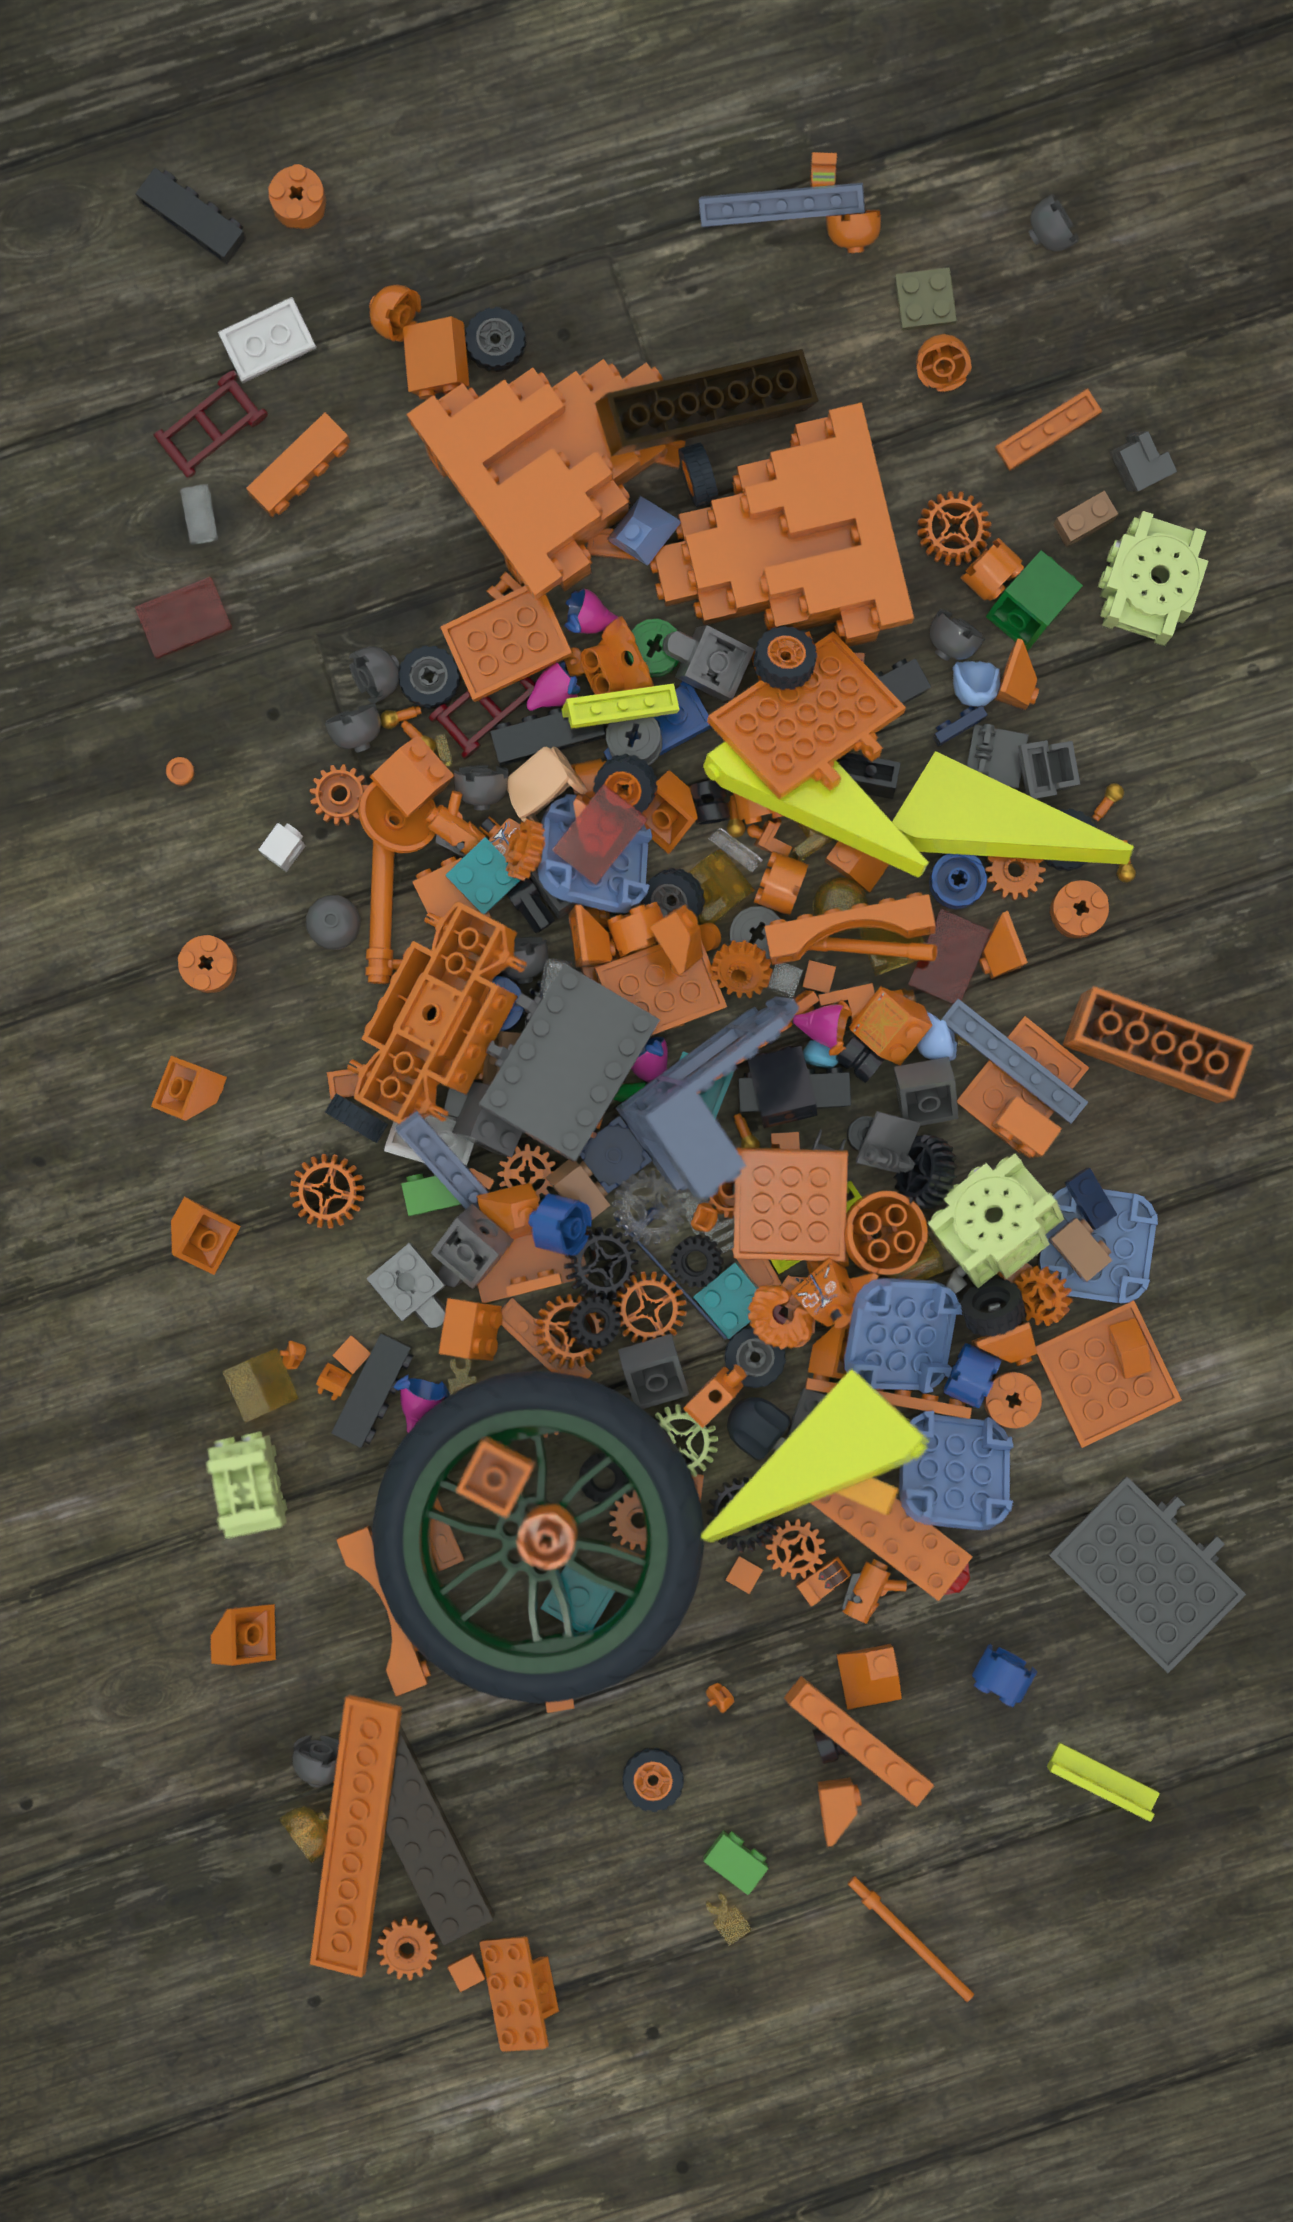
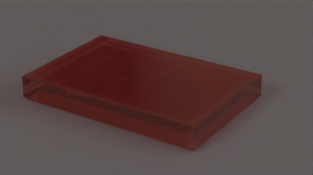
M211 576L135 607L156 659L232 629Z
M603 784L553 847L552 851L596 885L648 818Z
M940 909L935 921V934H930L926 941V944H935L937 946L936 960H918L908 985L951 1004H954L957 999L962 1000L992 930Z

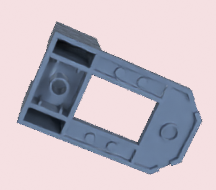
M776 996L765 1003L767 1007L758 1011L756 1007L747 1010L616 1107L670 1188L677 1191L688 1188L693 1196L707 1199L719 1191L718 1186L725 1181L731 1182L741 1174L740 1170L746 1164L697 1092H704L714 1085L713 1080L719 1075L725 1076L731 1073L737 1067L735 1064L742 1058L748 1059L754 1056L759 1051L757 1047L765 1041L769 1043L781 1035L780 1030L787 1026L799 1010V1006L794 999ZM717 1053H720L719 1055H717L716 1057H714L712 1060L710 1059V1058H712L714 1055H716Z

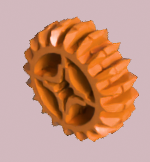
M952 491L948 492L947 500L941 494L937 495L938 504L930 500L928 502L930 510L923 508L921 514L925 518H920L917 522L919 526L924 527L917 531V535L921 537L926 536V538L920 541V546L930 545L926 550V554L931 555L935 551L937 554L934 561L938 562L941 556L946 558L944 561L946 566L950 564L951 558L954 559L956 566H960L961 557H963L966 563H970L972 560L970 553L978 558L981 554L978 548L985 549L987 547V543L983 539H989L991 536L990 532L984 530L991 527V522L982 521L988 517V512H978L983 504L978 502L973 506L974 497L972 495L968 497L967 501L962 500L963 492H959L957 499H954ZM959 509L964 511V513L960 516H952L948 511L945 513L944 510ZM935 516L940 519L939 523L943 527V532L937 539L932 531V521ZM970 519L974 521L976 527V536L973 542L968 538L969 534L965 530V526ZM961 523L958 534L950 532L947 535L950 524L954 526V524L959 525ZM949 541H955L960 546L964 545L965 547L951 549L943 545Z
M322 1154V1163H319L317 1158L313 1156L311 1157L313 1164L311 1168L307 1163L303 1162L301 1165L306 1172L304 1174L299 1171L294 1173L301 1180L300 1183L291 1181V1186L299 1187L298 1192H291L290 1196L299 1197L300 1201L294 1202L292 1205L294 1208L303 1206L304 1209L298 1213L300 1217L305 1216L307 1213L310 1214L307 1219L308 1224H312L315 1218H318L317 1227L322 1228L324 1220H327L328 1228H334L333 1220L337 1219L338 1224L343 1226L344 1220L342 1216L345 1215L349 1220H352L354 1217L349 1210L352 1208L359 1212L361 1209L354 1203L355 1200L364 1201L365 1198L357 1195V1191L365 1190V1186H356L355 1182L360 1181L363 1177L362 1175L354 1177L351 1175L356 1171L357 1167L353 1165L347 1170L345 1167L348 1164V1159L346 1158L339 1165L337 1164L338 1155L334 1154L331 1162H328L327 1154ZM328 1168L322 1183H307L315 1172ZM337 1170L348 1180L350 1192L337 1187ZM330 1182V1188L335 1190V1192H340L341 1195H329L330 1198L325 1199V1194L314 1188L326 1187L325 1184ZM306 1191L318 1195L320 1199L319 1212L309 1205ZM334 1199L348 1200L341 1210L333 1214H327L328 1208Z
M641 1272L642 1281L637 1282L636 1277L632 1275L630 1278L634 1284L631 1287L626 1282L623 1283L627 1292L623 1294L617 1291V1296L621 1297L622 1301H613L612 1305L620 1307L619 1314L622 1317V1321H619L621 1322L620 1327L624 1324L627 1326L622 1335L626 1337L630 1331L633 1332L634 1336L631 1340L633 1343L637 1341L638 1336L643 1337L642 1342H645L647 1338L655 1339L660 1335L665 1336L668 1330L675 1336L677 1331L672 1328L674 1323L680 1327L683 1326V1322L677 1320V1315L686 1316V1311L678 1310V1306L686 1305V1300L677 1301L676 1297L683 1294V1291L680 1289L673 1293L671 1289L675 1287V1281H672L668 1286L664 1284L667 1280V1275H663L659 1282L656 1281L657 1272H652L651 1280H646V1273ZM653 1285L660 1287L667 1295L656 1300L651 1299L647 1296L642 1286ZM635 1290L640 1299V1307L627 1316L626 1303L631 1293ZM642 1295L651 1303L663 1301L662 1304L654 1309V1316L657 1322L654 1321L652 1316L648 1317V1314L646 1316L644 1314L636 1316L645 1308ZM672 1302V1316L669 1322L663 1326L658 1312L661 1307ZM640 1318H647L652 1322L656 1331H641L631 1323Z
M571 1294L566 1296L565 1303L561 1296H557L555 1298L556 1305L548 1301L546 1303L548 1311L545 1309L539 1310L538 1314L543 1319L538 1318L534 1320V1324L541 1327V1329L533 1331L534 1336H541V1339L535 1342V1346L544 1345L545 1348L540 1352L541 1356H544L547 1352L551 1354L548 1363L551 1364L556 1358L559 1359L558 1368H562L565 1361H568L569 1370L574 1369L575 1361H577L580 1368H583L585 1366V1359L590 1363L595 1360L592 1353L596 1355L602 1353L601 1348L595 1350L589 1348L579 1353H569L573 1342L577 1341L572 1337L568 1341L569 1337L566 1335L568 1332H564L568 1328L570 1320L567 1322H551L555 1314L562 1311H572L578 1303L583 1301L582 1296H578L575 1303ZM590 1313L586 1315L585 1319L590 1325L591 1333L602 1332L604 1328H600L599 1325L605 1323L603 1317L597 1319V1313ZM549 1330L560 1338L561 1350L553 1344Z

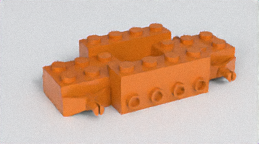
M456 902L444 917L440 918L432 912L426 915L434 919V921L425 917V923L432 925L436 929L432 950L412 941L410 947L404 952L403 960L398 970L392 975L390 985L385 995L379 1000L377 1010L371 1021L367 1023L364 1030L365 1033L361 1038L380 1050L373 1055L366 1065H362L352 1059L349 1063L357 1068L349 1064L347 1066L348 1070L358 1074L359 1077L354 1099L398 1124L402 1123L415 1111H418L424 1119L432 1115L441 1122L446 1120L444 1116L438 1114L439 1112L448 1116L447 1110L436 1105L437 1085L440 1082L454 1090L467 1094L487 1056V1048L492 1040L495 1041L518 997L492 983V981L507 966L523 972L525 969L516 964L518 963L524 967L527 965L526 961L514 956V940L517 932L460 902ZM436 1007V1017L433 1020L428 1021V1011L431 1008Z

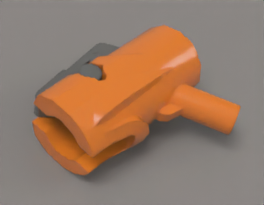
M452 791L448 809L440 805L438 807L433 806L425 816V820L428 821L426 827L436 834L437 844L465 857L486 835L480 832L471 821L467 823L463 820L462 814L459 812L463 794L458 791Z
M873 1559L872 1563L866 1561L861 1573L851 1575L842 1604L843 1613L867 1624L869 1618L879 1606L877 1602L880 1596H884L888 1591L906 1592L907 1581L890 1580L891 1573L886 1571L888 1565L876 1559Z

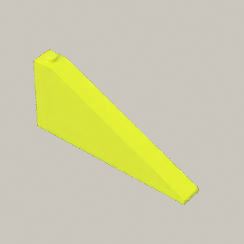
M726 742L711 751L706 757L703 767L707 776L711 780L716 781L722 788L916 877H920L925 871L928 861L837 761L834 762L833 767L841 776L837 787L830 791L820 780L816 782L813 778H810L779 800Z
M936 751L892 821L919 852L1127 865L1134 846Z
M851 1369L701 1534V1538L708 1542H714L904 1465L913 1459L916 1460L927 1450L925 1445L930 1440L863 1377Z

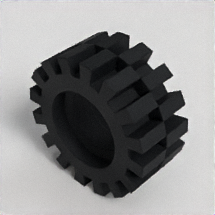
M696 1235L695 1237H687L675 1247L670 1259L673 1260L671 1269L675 1270L674 1276L676 1278L679 1276L681 1279L679 1282L682 1284L688 1283V1287L697 1286L698 1288L709 1284L718 1276V1273L722 1270L723 1258L720 1256L722 1254L721 1248L717 1249L716 1245L718 1244L715 1241H709L710 1238L707 1236L702 1238L701 1235ZM699 1251L705 1255L707 1265L704 1270L694 1271L688 1266L687 1257L690 1252Z
M589 1297L578 1303L572 1310L568 1319L570 1320L568 1329H571L572 1333L570 1335L577 1340L576 1343L578 1345L582 1344L586 1349L593 1348L595 1350L607 1346L617 1336L618 1329L621 1326V1322H619L620 1314L619 1312L616 1313L614 1304L611 1306L608 1303L609 1300H601L600 1297L591 1299ZM590 1313L601 1315L605 1322L603 1331L596 1334L589 1332L584 1326L586 1315Z
M600 1452L590 1456L583 1463L579 1478L603 1460L606 1454ZM611 1462L606 1466L615 1475V1481L612 1486L605 1489L599 1488L595 1485L592 1477L581 1487V1490L592 1501L602 1502L629 1481L615 1462Z

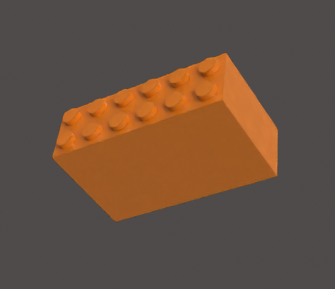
M1092 987L1081 994L1062 1045L1215 1103L1234 1099L1253 1045L1097 987Z

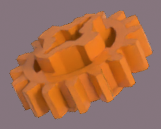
M526 819L525 823H520V829L516 828L515 833H512L509 838L508 850L505 854L506 863H508L506 867L508 876L524 881L525 878L530 877L531 871L538 867L545 846V837L542 836L545 831L542 828L543 824Z
M526 1144L525 1151H521L516 1146V1154L512 1158L507 1157L509 1159L508 1162L500 1161L499 1163L505 1168L504 1171L497 1173V1176L504 1177L505 1180L499 1185L500 1187H513L510 1179H517L521 1184H526L525 1178L520 1177V1172L525 1171L527 1161H529L530 1170L535 1172V1177H531L529 1182L532 1187L539 1179H545L541 1188L535 1191L538 1202H540L539 1195L541 1193L544 1195L549 1194L547 1187H553L546 1177L553 1172L551 1168L556 1163L555 1161L547 1162L550 1154L546 1152L540 1155L541 1147L539 1146L534 1151H531L529 1144ZM523 1156L522 1164L517 1169H510L513 1162ZM533 1157L538 1158L544 1164L545 1169H538L533 1164Z
M1037 1265L1031 1270L1026 1269L1015 1280L1014 1283L1021 1291L1025 1312L1027 1313V1321L1035 1318L1036 1325L1039 1326L1044 1321L1046 1326H1050L1053 1322L1058 1323L1069 1312L1068 1306L1072 1303L1073 1299L1067 1297V1295L1072 1290L1071 1288L1064 1287L1067 1281L1066 1278L1061 1280L1057 1278L1059 1274L1057 1270L1051 1274L1049 1273L1048 1266H1045L1040 1271ZM1031 1281H1036V1283H1033L1032 1285H1028L1029 1282H1031ZM1053 1307H1056L1055 1310L1048 1311V1309H1052Z
M796 1518L794 1525L785 1520V1527L781 1528L779 1526V1529L776 1530L778 1533L776 1535L772 1534V1544H765L766 1549L772 1550V1553L766 1556L767 1560H775L771 1567L773 1570L779 1567L782 1568L780 1572L782 1577L787 1572H790L791 1579L795 1580L796 1573H800L804 1579L808 1569L812 1573L816 1572L813 1566L815 1563L821 1565L823 1563L818 1556L819 1554L826 1553L825 1549L819 1548V1545L825 1541L824 1538L815 1537L819 1533L818 1528L812 1531L809 1530L811 1525L809 1521L804 1526H801L799 1518ZM789 1531H798L794 1537L786 1538L783 1536ZM808 1535L813 1541L814 1552L807 1549L805 1542ZM800 1540L801 1554L795 1553L791 1557V1550L788 1546L790 1544L795 1545ZM777 1546L784 1549L785 1557L783 1562L777 1555ZM803 1559L808 1562L801 1567H792L795 1562Z

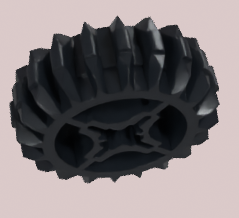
M934 1135L916 1136L908 1153V1156L914 1161V1168L908 1172L900 1171V1173L893 1177L897 1180L895 1189L899 1190L898 1193L907 1197L910 1204L914 1201L922 1210L935 1209L936 1205H942L943 1198L947 1197L949 1189L954 1188L952 1184L953 1179L957 1178L954 1175L955 1169L958 1168L954 1163L957 1155L952 1153L953 1147L949 1146L948 1141Z
M596 1227L595 1234L591 1229H587L585 1235L589 1237L584 1248L576 1255H565L567 1259H571V1263L564 1264V1269H572V1273L566 1275L567 1280L575 1278L576 1282L571 1286L573 1289L582 1286L579 1294L582 1297L586 1296L590 1291L589 1297L591 1299L598 1297V1295L601 1300L607 1299L608 1295L612 1300L617 1299V1291L623 1294L627 1292L623 1285L624 1282L629 1286L633 1285L632 1279L628 1276H636L638 1273L636 1270L631 1269V1265H636L639 1261L636 1259L631 1260L630 1255L635 1254L636 1250H627L626 1247L630 1245L631 1241L627 1239L620 1242L623 1233L617 1232L613 1237L612 1228H607L604 1233L602 1227ZM598 1242L609 1244L616 1250L617 1254L608 1255L603 1250V1247H599ZM589 1246L590 1260L587 1265L582 1267V1256ZM612 1259L603 1268L591 1269V1267L596 1265V1262H600L599 1260L606 1261ZM621 1262L620 1273L613 1282V1267L616 1263ZM590 1273L597 1275L599 1280L603 1281L605 1287L592 1284L585 1275Z
M744 1477L742 1483L738 1478H733L732 1487L727 1482H724V1492L718 1489L715 1490L714 1493L719 1497L717 1501L714 1499L709 1500L714 1509H708L706 1514L714 1518L707 1521L708 1526L750 1481V1478ZM781 1515L761 1522L759 1527L756 1524L746 1528L750 1533L748 1535L735 1536L731 1534L719 1539L718 1543L721 1545L727 1543L729 1550H733L737 1546V1550L741 1553L744 1552L746 1545L749 1551H755V1542L760 1547H764V1537L769 1540L773 1539V1535L769 1531L771 1528L773 1530L779 1529V1526L774 1524L773 1521L781 1519Z

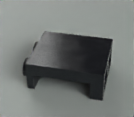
M787 1046L772 1053L761 1052L747 1059L763 1128L818 1116L817 1104L801 1046Z

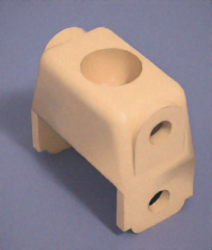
M555 746L552 748H541L508 776L507 791L511 804L518 817L524 823L526 819L539 823L536 815L570 786L580 794L587 792L581 778L573 770L564 754Z

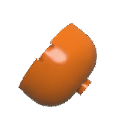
M880 1191L861 1197L850 1207L846 1213L845 1251L858 1267L869 1273L891 1275L909 1269L918 1261L924 1244L927 1243L928 1230L925 1217L914 1201L910 1204L907 1197L897 1192ZM878 1232V1237L874 1239L871 1235Z

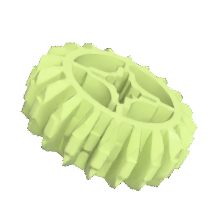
M680 1404L675 1405L676 1413L671 1414L669 1407H665L666 1417L663 1418L659 1412L655 1416L674 1444L676 1440L671 1431L676 1435L681 1434V1437L682 1434L687 1436L692 1432L685 1441L691 1453L685 1448L681 1449V1447L678 1450L690 1458L692 1462L688 1463L687 1466L691 1471V1475L696 1477V1466L705 1471L706 1466L702 1461L705 1459L710 1463L713 1462V1458L707 1455L708 1451L717 1452V1448L710 1446V1442L718 1441V1437H709V1433L716 1430L714 1425L702 1428L686 1411L681 1413ZM687 1419L695 1424L686 1431H678L671 1425L670 1421ZM701 1430L704 1436V1446L698 1456L691 1447V1440Z

